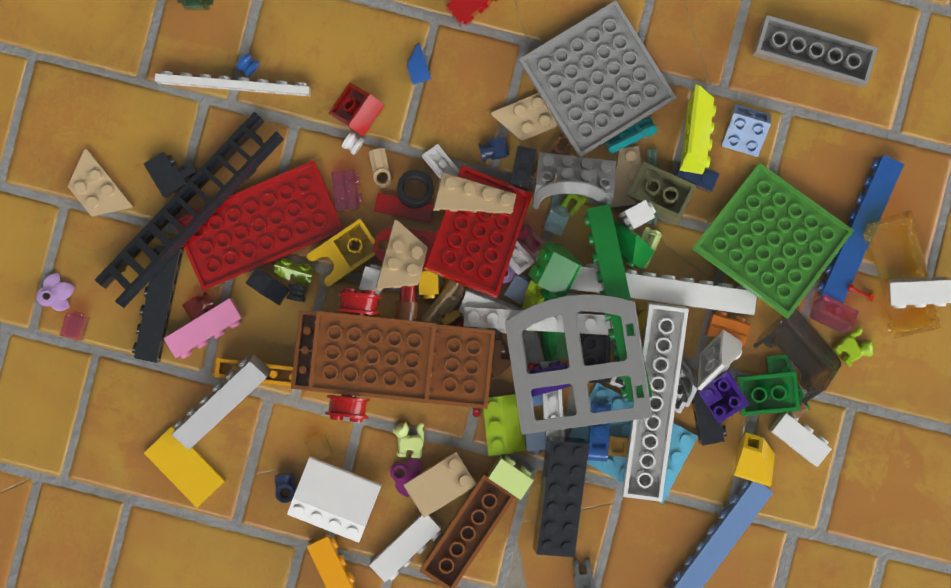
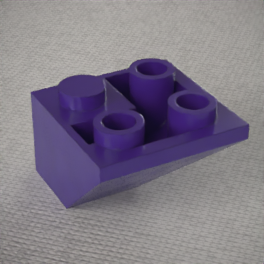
M729 371L710 382L702 390H698V393L718 424L750 404Z

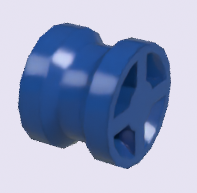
M246 53L239 60L236 68L243 70L245 75L250 77L258 69L260 62L253 60L252 56Z

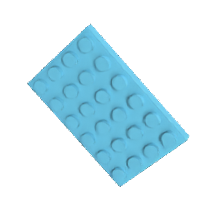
M599 383L594 385L589 395L590 404H611V410L633 408L634 402L627 403L626 398L623 399L622 395ZM631 420L610 423L609 435L629 438ZM675 423L672 426L662 502H660L662 504L698 438L697 435ZM590 426L572 428L567 437L585 439L589 443ZM608 455L607 462L587 460L588 465L623 483L626 457Z

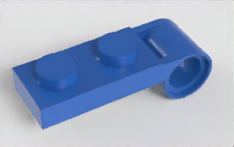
M591 403V410L594 413L611 411V404ZM610 423L590 426L588 461L607 462Z

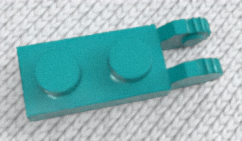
M645 118L606 141L604 145L609 153L612 154L645 136L651 137L658 129L651 118Z

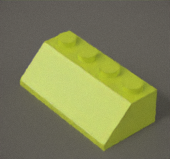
M696 84L687 104L680 171L703 174L705 168H709L711 157L708 156V151H711L713 140L710 139V134L714 130L712 117L715 116L716 106L713 105L714 97L700 85Z

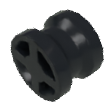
M289 284L290 292L287 294L286 299L305 302L306 298L304 295L308 287Z

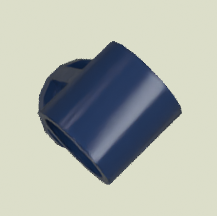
M505 136L488 140L486 144H478L483 162L489 158L496 160L510 155Z
M283 473L274 475L275 496L277 500L281 503L290 502L296 492L294 474ZM282 488H288L290 490V497H284L282 495Z

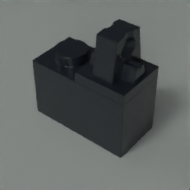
M162 152L145 162L144 166L162 196L168 198L177 193L198 170L193 164L187 168L183 166L175 167L176 161L172 155Z

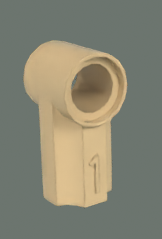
M385 148L369 151L374 181L379 187L386 188L391 184L392 177ZM380 174H387L388 179L386 182L380 183L378 182V176Z

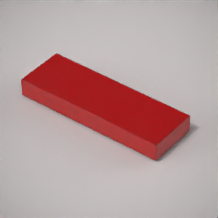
M378 193L374 212L430 223L434 204L428 203L422 208L414 209L401 203L397 196Z

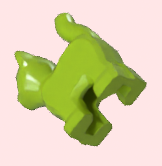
M861 327L844 336L832 348L837 355H840L843 351L846 353V356L841 361L848 367L852 366V363L862 356L871 357L874 354L873 341L866 340L858 345L854 339L862 333L863 329Z

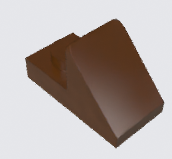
M494 339L493 379H497L511 366L510 358H501V355H505V344H501V339Z

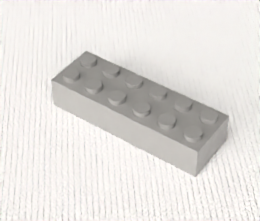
M766 15L761 21L752 56L862 88L868 84L878 47Z

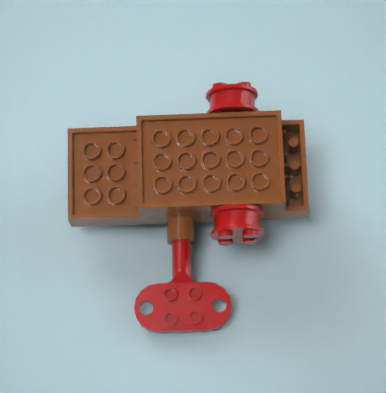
M392 228L381 231L374 242V253L382 263L385 251H380L378 244L381 241L388 242ZM408 229L428 247L422 269L424 270L437 232ZM416 285L402 286L400 288L399 301L395 303L394 319L370 317L380 316V313L377 312L378 300H381L382 296L376 295V291L364 290L363 293H357V290L352 288H344L343 292H338L341 299L340 308H337L336 312L341 313L299 310L291 389L341 394V396L327 395V398H329L328 411H325V415H330L331 420H343V417H349L350 422L361 423L363 419H368L369 416L366 415L367 403L371 399L359 398L357 396L487 409L495 330L416 321L418 303H415Z

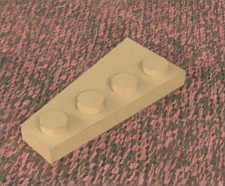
M442 173L433 210L511 214L516 194Z

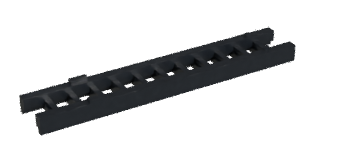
M253 112L96 277L95 281L105 289L115 279L125 289L115 300L118 305L125 308L240 185L257 171L259 165L284 140L275 131L264 143L263 139L255 131L265 121L256 112ZM249 138H252L260 146L252 157L240 148ZM236 151L247 160L238 171L227 162ZM223 165L234 174L225 185L214 176ZM210 179L220 188L212 199L200 190ZM196 194L207 202L198 213L187 204ZM183 207L194 217L185 227L175 218ZM169 222L180 231L172 241L161 231ZM155 237L166 246L159 255L148 245ZM141 251L152 260L145 269L135 260ZM128 265L139 275L132 283L121 274V272L126 271Z

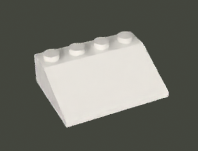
M310 456L287 515L359 543L382 484Z

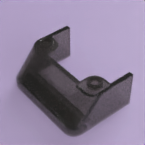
M797 309L794 310L788 319L783 315L762 332L753 344L755 348L762 343L770 348L778 345L802 374L799 377V383L807 391L802 399L803 403L825 391L841 367V361L837 354Z

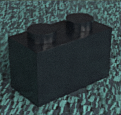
M517 147L510 185L529 189L537 149Z

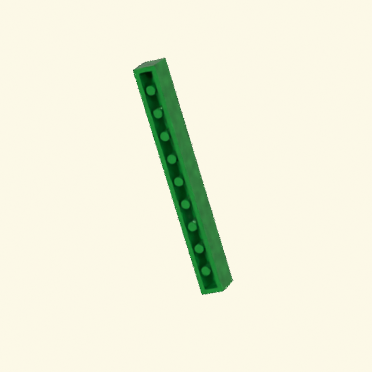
M608 204L588 208L583 218L585 226H589L590 234H587L589 245H593L594 248L592 253L593 264L598 266L596 278L597 282L601 283L603 289L600 291V295L619 297L631 301L611 206ZM604 313L606 322L609 321L611 329H608L610 341L614 340L615 348H612L614 360L625 361L627 359L622 319L618 315ZM633 323L626 324L628 336H634ZM645 365V371H646V377H647V384H648V390H649V397L651 398V397H652V392H651L650 383H649V378H648L647 369H646V365ZM629 376L618 377V379L623 381L624 387H621L623 399L626 398L627 403L634 402L631 378ZM642 385L636 386L637 397H644Z

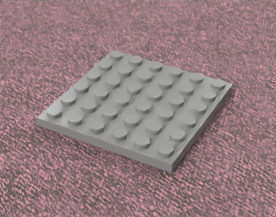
M616 0L518 60L578 157L584 156L676 99L675 94Z

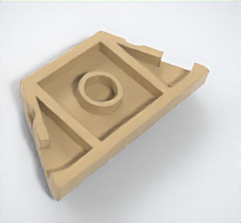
M539 93L491 112L492 117L512 132L521 142L557 127V122Z
M85 149L67 187L92 217L133 208V204L91 152Z
M394 220L375 289L377 291L390 287L394 289L401 288L402 286H415L420 281L428 247L397 220Z

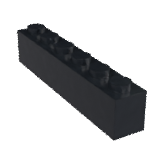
M157 245V248L153 250L159 255L166 246ZM181 249L150 280L149 286L145 288L144 297H146V301L140 310L142 320L136 330L138 340L134 343L132 349L135 359L155 363L161 361L165 342L164 338L166 337L183 250Z

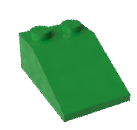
M796 372L735 376L737 385L750 403L739 411L741 416L800 410Z

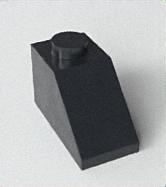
M257 267L246 281L248 286L278 305L282 303L290 292L289 288Z

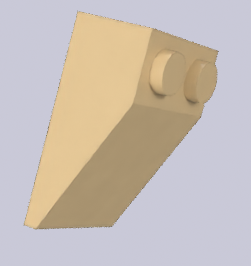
M454 452L448 454L403 486L423 518H425L477 484L458 454Z

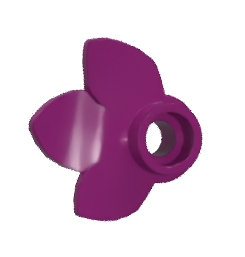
M409 459L405 463L397 462L391 467L390 475L395 480L397 491L403 496H410L403 485L421 473L419 471L423 465L421 461ZM398 468L403 469L404 473L402 475L396 473Z

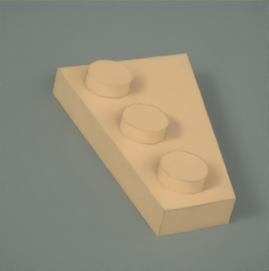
M639 146L622 148L618 152L611 208L639 204L627 196L642 166Z

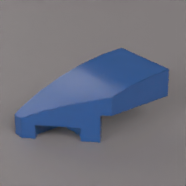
M417 43L407 61V68L413 85L431 79L420 44Z

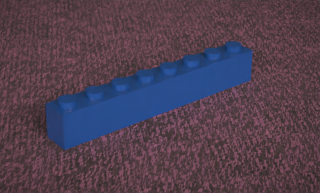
M886 155L878 156V158L873 160L871 164L872 172L870 175H867L863 183L865 188L856 198L855 203H857V206L848 216V226L854 231L825 269L824 273H826V276L818 284L817 291L819 292L817 296L837 305H843L848 293L847 286L852 284L904 167V163Z

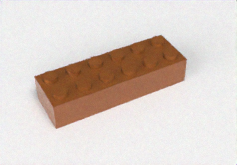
M485 472L482 473L476 482L477 485L472 488L420 567L421 573L444 588H455L516 497L490 480Z

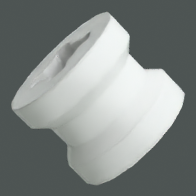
M351 131L341 147L349 149L351 154L356 155L365 139L362 137L358 138Z

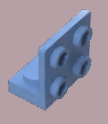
M734 104L731 110V121L724 136L722 147L758 157L771 125V114Z

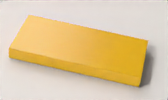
M171 426L144 454L198 508L225 480L193 447L188 450L173 437L172 433L175 428Z

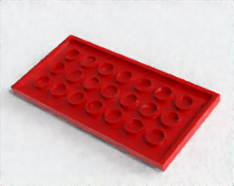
M313 160L231 195L184 244V249L202 291H205L256 269V267L259 268L332 237L344 230L318 167ZM188 213L177 218V220L185 227L194 217Z

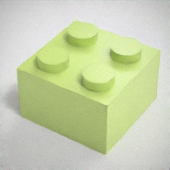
M500 455L489 471L488 478L521 500L534 481L532 471L523 465L521 467L515 465V460L510 456L505 455L503 457Z

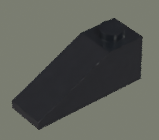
M697 391L691 402L699 444L704 446L725 442L724 437L727 436L725 425H722V423L718 424Z

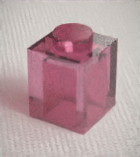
M79 311L66 313L60 336L82 341L90 318L84 317L85 314Z

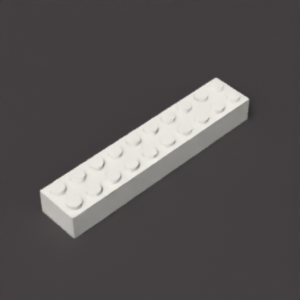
M586 264L585 267H581L570 289L600 294V291L603 289L601 283H598L596 278L598 266ZM625 270L631 298L746 315L755 314L757 296L743 286H737V289H734L732 284L718 283V286H714L712 281L702 280L699 283H694L695 279L680 278V281L675 280L676 276L662 275L661 278H657L656 273L643 272L642 275H637L635 270Z
M654 302L647 303L642 351L652 392L650 403L653 417L631 420L622 486L623 497L662 502L689 312L686 306Z

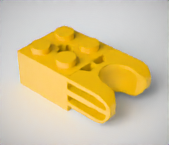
M359 219L307 255V259L315 262L320 258L328 257L333 261L334 269L324 280L326 287H329L376 256L374 253L375 239L362 219ZM353 241L360 242L359 250L351 249Z

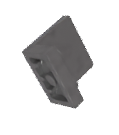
M524 330L522 335L527 364H538L544 361L537 331L529 332Z

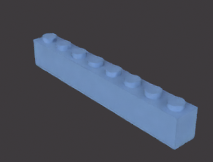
M746 479L741 485L742 490L739 494H735L729 502L731 505L728 509H724L718 516L719 521L716 525L713 524L708 529V536L705 540H701L697 544L696 552L693 556L690 555L685 560V567L681 572L678 571L674 575L673 583L670 587L667 586L665 588H703L774 492L763 484Z

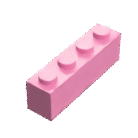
M229 298L165 337L164 340L175 358L181 357L184 359L193 354L191 350L198 347V349H201L208 345L207 340L212 337L217 339L224 335L225 329L229 327L234 329L242 324L240 320L244 316L233 298Z

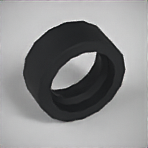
M409 170L399 178L397 194L401 203L414 209L422 208L432 199L434 191L433 181L424 171ZM410 180H420L426 185V194L418 199L410 198L404 192L405 184Z

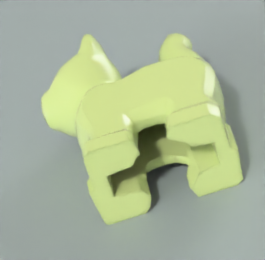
M407 421L393 427V433L398 437V457H406L407 450L413 451L411 458H420L422 456V447L424 445V424L422 422L417 425V435H408L409 426Z

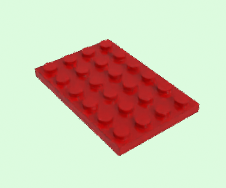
M462 165L457 177L516 194L513 212L511 214H495L493 212L477 211L475 213L473 211L458 210L454 212L445 210L424 270L497 298L533 194Z

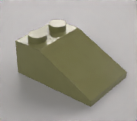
M643 162L627 196L638 203L644 200L647 203L651 202L656 211L654 214L678 225L694 194L696 185Z

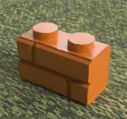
M717 311L716 314H710L705 335L715 338L722 330H725L741 340L742 346L745 345L750 329V324L746 323L745 318L735 316V319L728 318V313Z

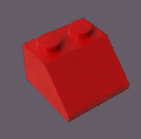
M350 82L328 114L363 137L385 105L370 93Z

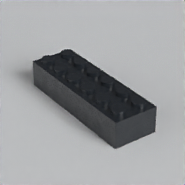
M547 436L533 549L537 555L575 558L589 443L585 439Z

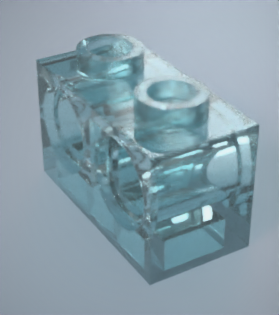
M558 205L555 208L552 207L541 230L559 238L570 216L567 213V209Z

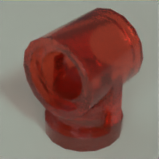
M207 291L201 297L196 296L182 305L191 321L205 314L209 309L216 307Z

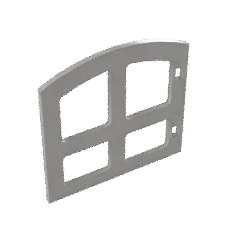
M605 295L565 296L536 304L505 322L521 434L653 417L635 302ZM579 311L602 312L621 317L627 359L625 361L590 366L584 364L577 319ZM561 315L567 344L569 368L530 374L527 369L522 332L538 322ZM633 323L634 336H628L626 324ZM620 376H629L631 378L634 398L633 408L592 412L588 391L589 381ZM571 384L573 386L576 415L544 420L535 419L531 395L532 389ZM642 385L644 397L638 398L636 386Z

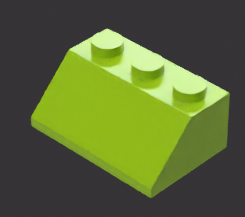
M516 393L489 396L488 407L483 409L488 456L526 450L525 434H521Z

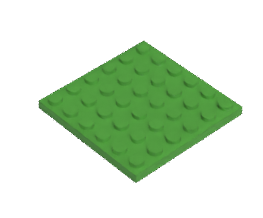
M759 163L692 249L788 319L854 230Z

